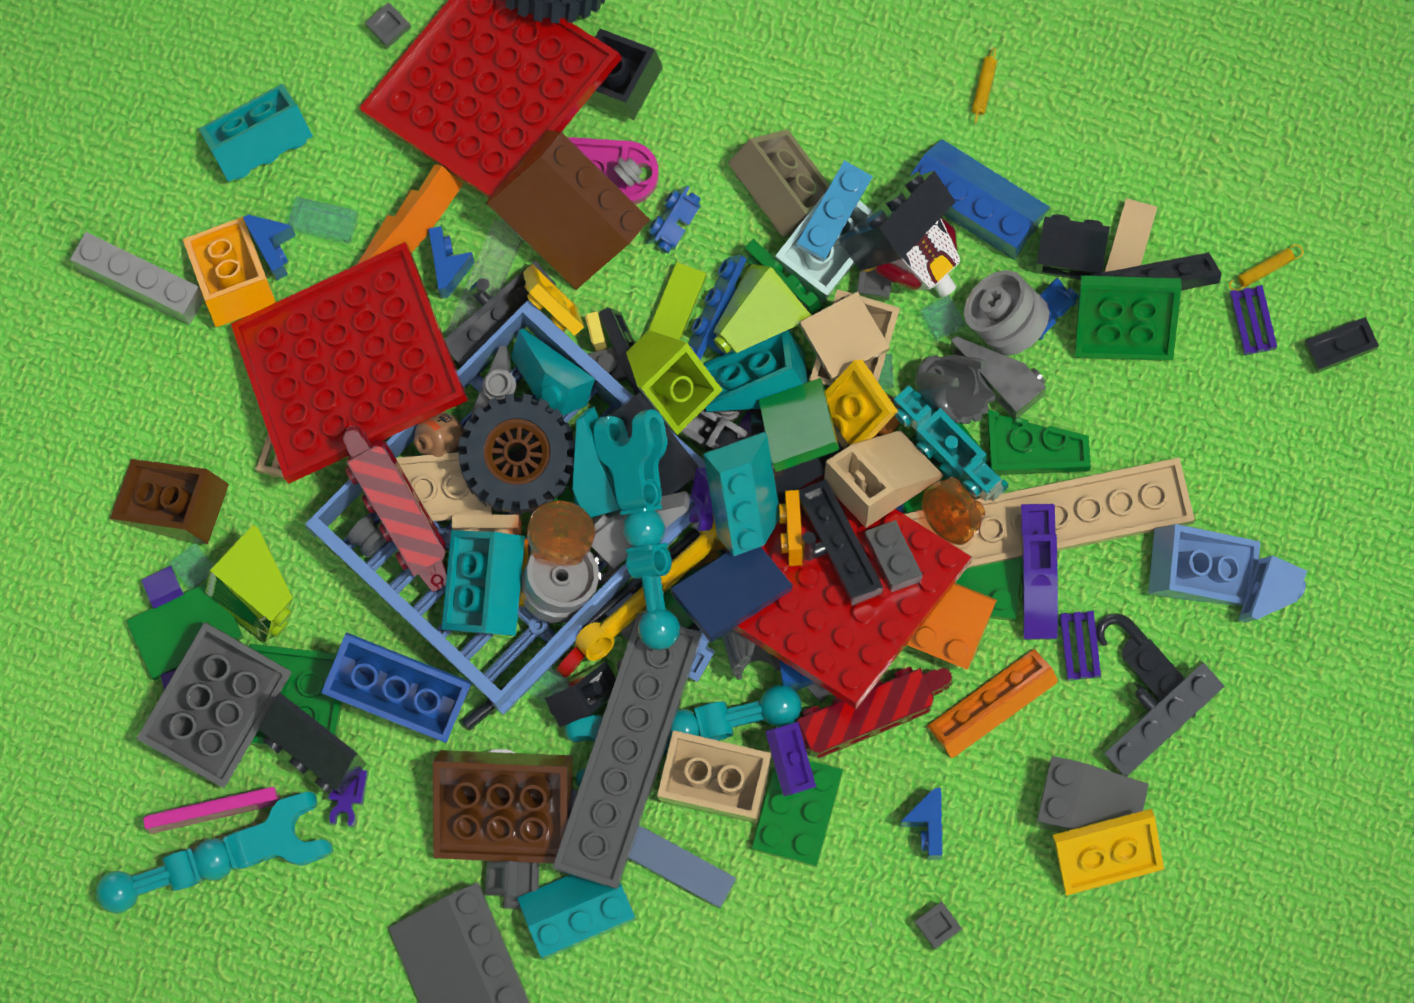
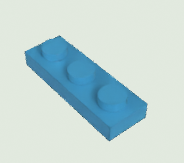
M844 160L796 246L824 262L873 176Z

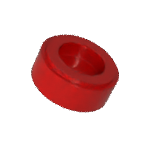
M576 646L561 662L556 672L563 678H568L586 656Z

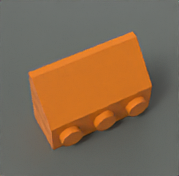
M955 583L907 645L968 670L974 660L997 600Z

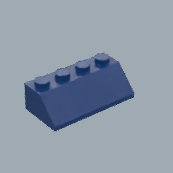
M943 139L925 153L911 173L912 175L920 172L922 175L935 171L956 201L944 216L1013 260L1018 256L1050 209V206Z
M346 632L321 693L447 743L471 682Z

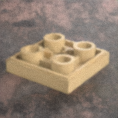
M858 292L804 319L799 324L831 381L838 378L854 360L862 359L864 363H867L888 352L890 349Z

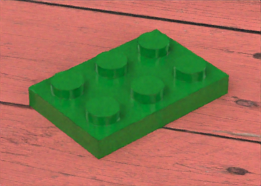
M809 760L816 787L783 797L774 766L752 851L817 868L843 769Z

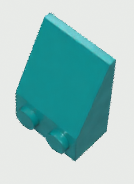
M789 329L738 353L729 352L703 364L722 388V391L705 407L707 412L760 409V399L809 382L805 352Z

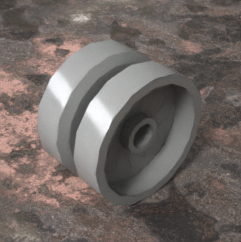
M1009 270L994 272L982 279L971 291L964 309L965 321L970 328L995 352L1006 356L1019 354L1031 347L1044 332L1050 314L1047 302L1017 272Z
M569 539L549 540L539 545L530 555L521 576L520 597L527 610L538 619L550 623H566L594 595L599 581L598 564L592 553L578 542Z

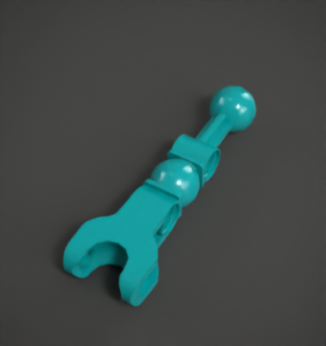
M656 410L641 411L632 420V437L630 439L624 422L614 416H605L597 420L594 425L595 447L600 460L612 471L616 498L621 508L620 515L628 514L623 524V534L632 548H626V553H628L626 565L629 574L633 578H642L647 610L638 623V634L641 641L648 648L665 650L677 641L680 633V624L677 617L670 610L665 609L661 576L669 573L672 563L667 549L668 542L660 543L665 534V524L662 517L655 511L663 509L660 504L662 493L658 463L664 455L668 444L662 415Z
M775 685L768 688L762 694L760 701L727 708L726 702H714L694 708L695 712L687 709H678L663 754L668 753L673 730L720 741L734 735L732 728L762 720L776 727L791 724L799 717L801 699L798 693L791 687ZM593 715L567 724L564 727L565 736L574 742H595L603 717ZM586 768L580 770L576 775L578 788H580Z
M304 792L281 799L273 806L265 822L225 836L223 840L218 838L206 839L195 850L189 848L162 858L164 864L162 867L135 876H131L123 871L109 872L98 882L96 888L97 901L107 912L114 914L124 913L133 907L139 895L168 885L171 886L172 891H178L202 883L204 879L210 881L221 880L228 876L232 869L237 871L278 857L299 866L326 858L334 851L330 842L323 839L303 842L295 834V824L298 818L306 812L314 810L317 806L316 794Z

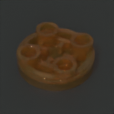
M949 477L945 481L936 482L925 491L922 498V509L928 524L944 540L951 544L962 545L969 542L979 533L981 519L985 516L984 506L979 501L974 500L962 488L958 479Z
M567 501L547 502L538 507L529 520L527 538L531 546L530 551L535 558L544 559L553 564L578 565L589 553L595 538L594 523L589 514L574 503Z

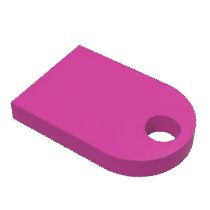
M567 137L635 205L648 199L655 191L659 181L658 163L654 154L644 145L634 141ZM620 157L625 161L631 157L640 168H648L652 175L648 180L642 181L640 184L636 182L630 187L617 174L614 167L619 163L617 160Z

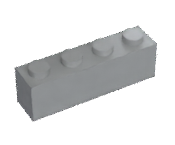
M85 232L70 259L79 272L188 325L192 323L204 301L199 286Z

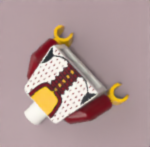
M941 217L902 259L870 268L863 272L875 269L876 274L904 288L918 291L929 290L934 287L940 297H945L957 287L948 274L960 262V257L957 253L956 231Z

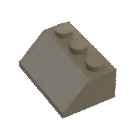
M788 129L749 139L728 162L738 180L745 185L754 197L755 203L762 208L771 220L775 230L783 238L789 237L795 232L830 186Z

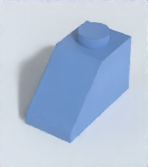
M1273 555L1259 559L1238 620L1243 623L1257 620L1297 602L1302 597L1306 588V581L1304 579L1307 570Z

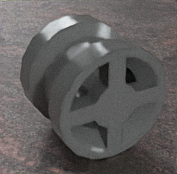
M370 515L358 521L347 535V540L351 544H357L361 547V553L365 557L373 555L386 541L381 530L375 525V520Z

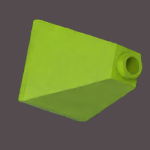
M752 264L744 274L713 331L717 336L714 342L725 354L729 352L738 353L799 325L801 321L812 315L772 267Z

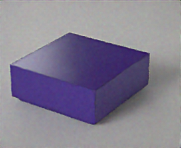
M172 566L141 580L154 609L184 595Z

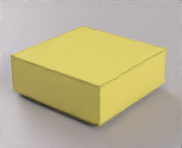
M598 312L586 314L587 326L595 352L608 349L602 321Z

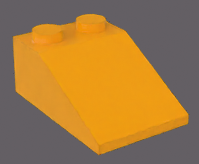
M243 217L183 239L215 327L251 315L276 303Z

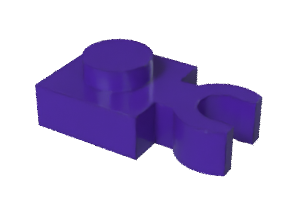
M706 467L696 468L691 499L695 504L690 511L689 521L691 523L698 522V531L711 530L713 526V508Z
M362 770L342 796L335 790L329 794L330 801L338 802L337 806L330 813L329 819L332 825L337 824V818L340 814L346 813L349 816L348 826L351 828L355 826L357 817L353 811V805L363 806L368 771Z

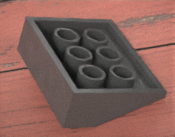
M205 621L137 739L225 788L262 725L275 697L281 692L292 672Z
M478 882L438 900L388 928L420 1003H531L482 887Z

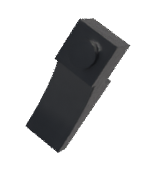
M705 408L678 434L697 447H701L709 452L754 436L725 417H719L712 412H707Z

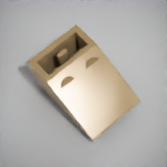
M900 430L852 444L826 461L824 480H827L835 496L867 528L941 479L943 474Z

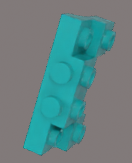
M910 386L894 398V406L898 410L895 417L905 427L910 425L916 431V441L918 442L916 447L928 459L932 457L940 465L939 471L949 482L952 483L955 480L960 486L964 485L975 498L980 496L985 502L989 498L994 501L1008 488L1009 484L1004 479L1002 480L985 463L987 454L941 408L934 412L923 401L921 395L917 391L914 392Z

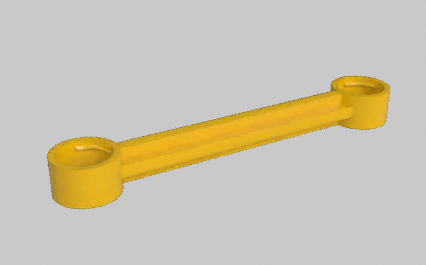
M712 514V529L700 531L701 535L671 561L672 565L669 573L661 576L663 594L713 549L723 550L726 548L717 537L714 514ZM643 587L602 623H591L579 632L575 643L588 660L596 661L605 657L613 648L614 637L637 618L638 613L641 614L646 610Z

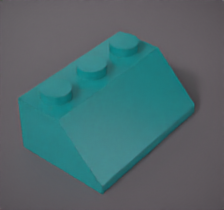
M283 84L199 128L201 135L228 182L233 179L238 180L246 177L257 166L274 162L283 152L289 149L300 148L309 138L313 137L297 104Z
M763 432L703 454L717 537L733 556L765 545L780 520L768 435Z
M451 530L442 630L516 636L525 536L499 532Z
M569 875L533 892L517 897L530 933L543 960L636 921L621 883L617 890Z

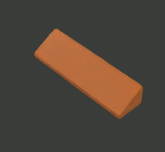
M1033 649L927 725V727L945 752L951 758H954L1053 687L1058 682L1053 668Z

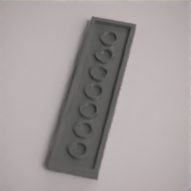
M640 613L637 615L553 865L554 870L617 890L621 883L703 636L701 632L680 626L679 637L674 645L665 650L648 648L641 641L638 634V623L643 616Z

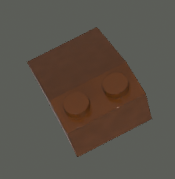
M131 459L110 519L178 540L208 544L229 484L208 469Z

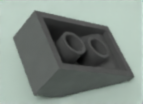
M1052 756L1049 762L1035 827L1062 833L1141 812L1144 809L1149 784L1086 763Z

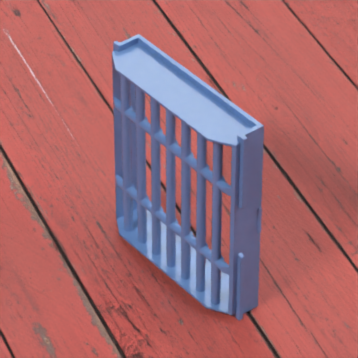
M529 300L457 371L464 389L471 384L480 393L484 379L479 374L494 360L500 346H508L517 337L519 330L528 327L540 341L595 378L589 400L597 394L610 406L599 419L633 397L632 394ZM516 366L511 371V374L517 384L523 376ZM533 393L532 399L537 400L536 396ZM580 409L564 415L563 420L568 423ZM471 412L460 422L463 428L467 420L471 421ZM417 424L393 435L387 441L396 458L414 440ZM522 431L526 436L528 435V432ZM674 434L700 468H705V461ZM349 479L305 524V528L314 537L318 536L488 697L493 706L503 716L575 643L582 627L632 577L625 563L557 634L548 627L551 624L550 622L538 619L526 607H518V617L529 627L484 673H481L469 660L494 634L477 633L458 651L446 639L452 632L451 630H442V624L435 629L422 617L445 593L446 586L434 592L430 589L412 607L399 593L417 575L413 576L410 569L403 570L388 585L376 573L381 565L397 550L393 540L386 542L365 563L352 550L357 544H351L347 537L342 541L328 528L363 492L359 483L354 485ZM682 486L680 489H678V490H677L676 492H674L673 494L678 493L684 486ZM691 496L688 511L665 528V534L660 543L668 542L669 546L691 524L689 514L695 504ZM376 512L369 514L375 520V525L381 521ZM506 512L504 515H512V514H511V512ZM434 522L447 544L446 549L449 551L451 530H453L452 522L446 528ZM532 531L525 538L528 539L529 552L548 533L535 534ZM575 533L569 540L582 545L587 540L588 533ZM603 561L598 563L599 573L607 566ZM540 636L547 644L502 690H499L493 682Z

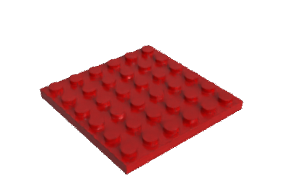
M448 0L363 102L359 110L363 115L438 165H442L450 173L487 198H490L547 130L558 132L564 130L622 58L619 52L573 23H568L565 18H560V23H551V18H543L542 22L535 21L532 14L523 17L518 15V8L513 10L505 6L506 0Z
M406 242L231 323L280 469L288 484L350 456L346 448L347 445L344 444L343 435H345L346 428L353 424L354 426H361L370 442L373 443L376 440L382 441L468 401L415 260Z
M825 473L797 490L823 481ZM836 497L883 586V593L851 605L826 555L810 561L802 557V565L789 566L788 553H782L781 533H787V524H780L779 520L765 545L761 547L792 583V591L734 627L733 630L856 709L971 564L972 556L897 509L892 510L865 528ZM785 498L778 501V505L785 504ZM800 507L801 536L806 532L814 533ZM896 520L923 576L919 583L892 592L873 557V553L864 535L867 530Z

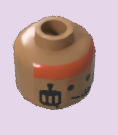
M440 413L417 424L414 443L417 450L423 455L442 457L447 453H454L459 450V440L464 430L457 418L448 413Z

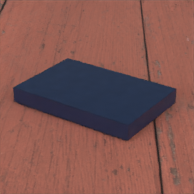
M760 546L733 556L730 551L672 587L671 595L711 643L792 591L793 585Z

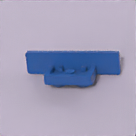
M742 255L728 257L721 263L717 272L719 276L717 282L705 297L704 303L706 306L701 316L692 325L691 332L693 334L688 345L700 360L706 347L721 356L725 354L715 344L714 339L717 336L713 331L737 289L734 286L747 260Z

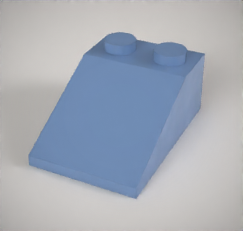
M1178 524L1155 528L1148 594L1180 600L1243 606L1259 560L1260 541Z

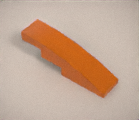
M435 164L419 191L411 190L396 215H387L357 264L404 242L407 243L412 253L427 236L429 228H433L446 211L463 183L442 165Z

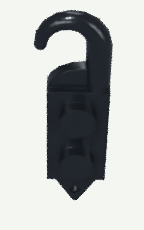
M1119 613L1109 614L1099 622L1096 633L1102 646L1107 645L1105 630L1110 625L1120 626L1130 637L1122 650L1123 661L1156 700L1182 677L1181 673L1153 641L1148 639L1126 615Z

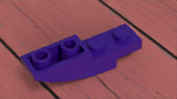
M1021 504L1023 639H1057L1058 567L1055 504Z

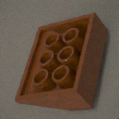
M550 130L545 132L485 203L575 290L627 247L650 220L562 132Z
M440 750L433 760V858L554 864L571 814L573 755Z

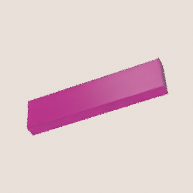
M269 787L147 815L143 820L145 829L149 833L155 834L272 807L277 801L281 800V797L274 787Z

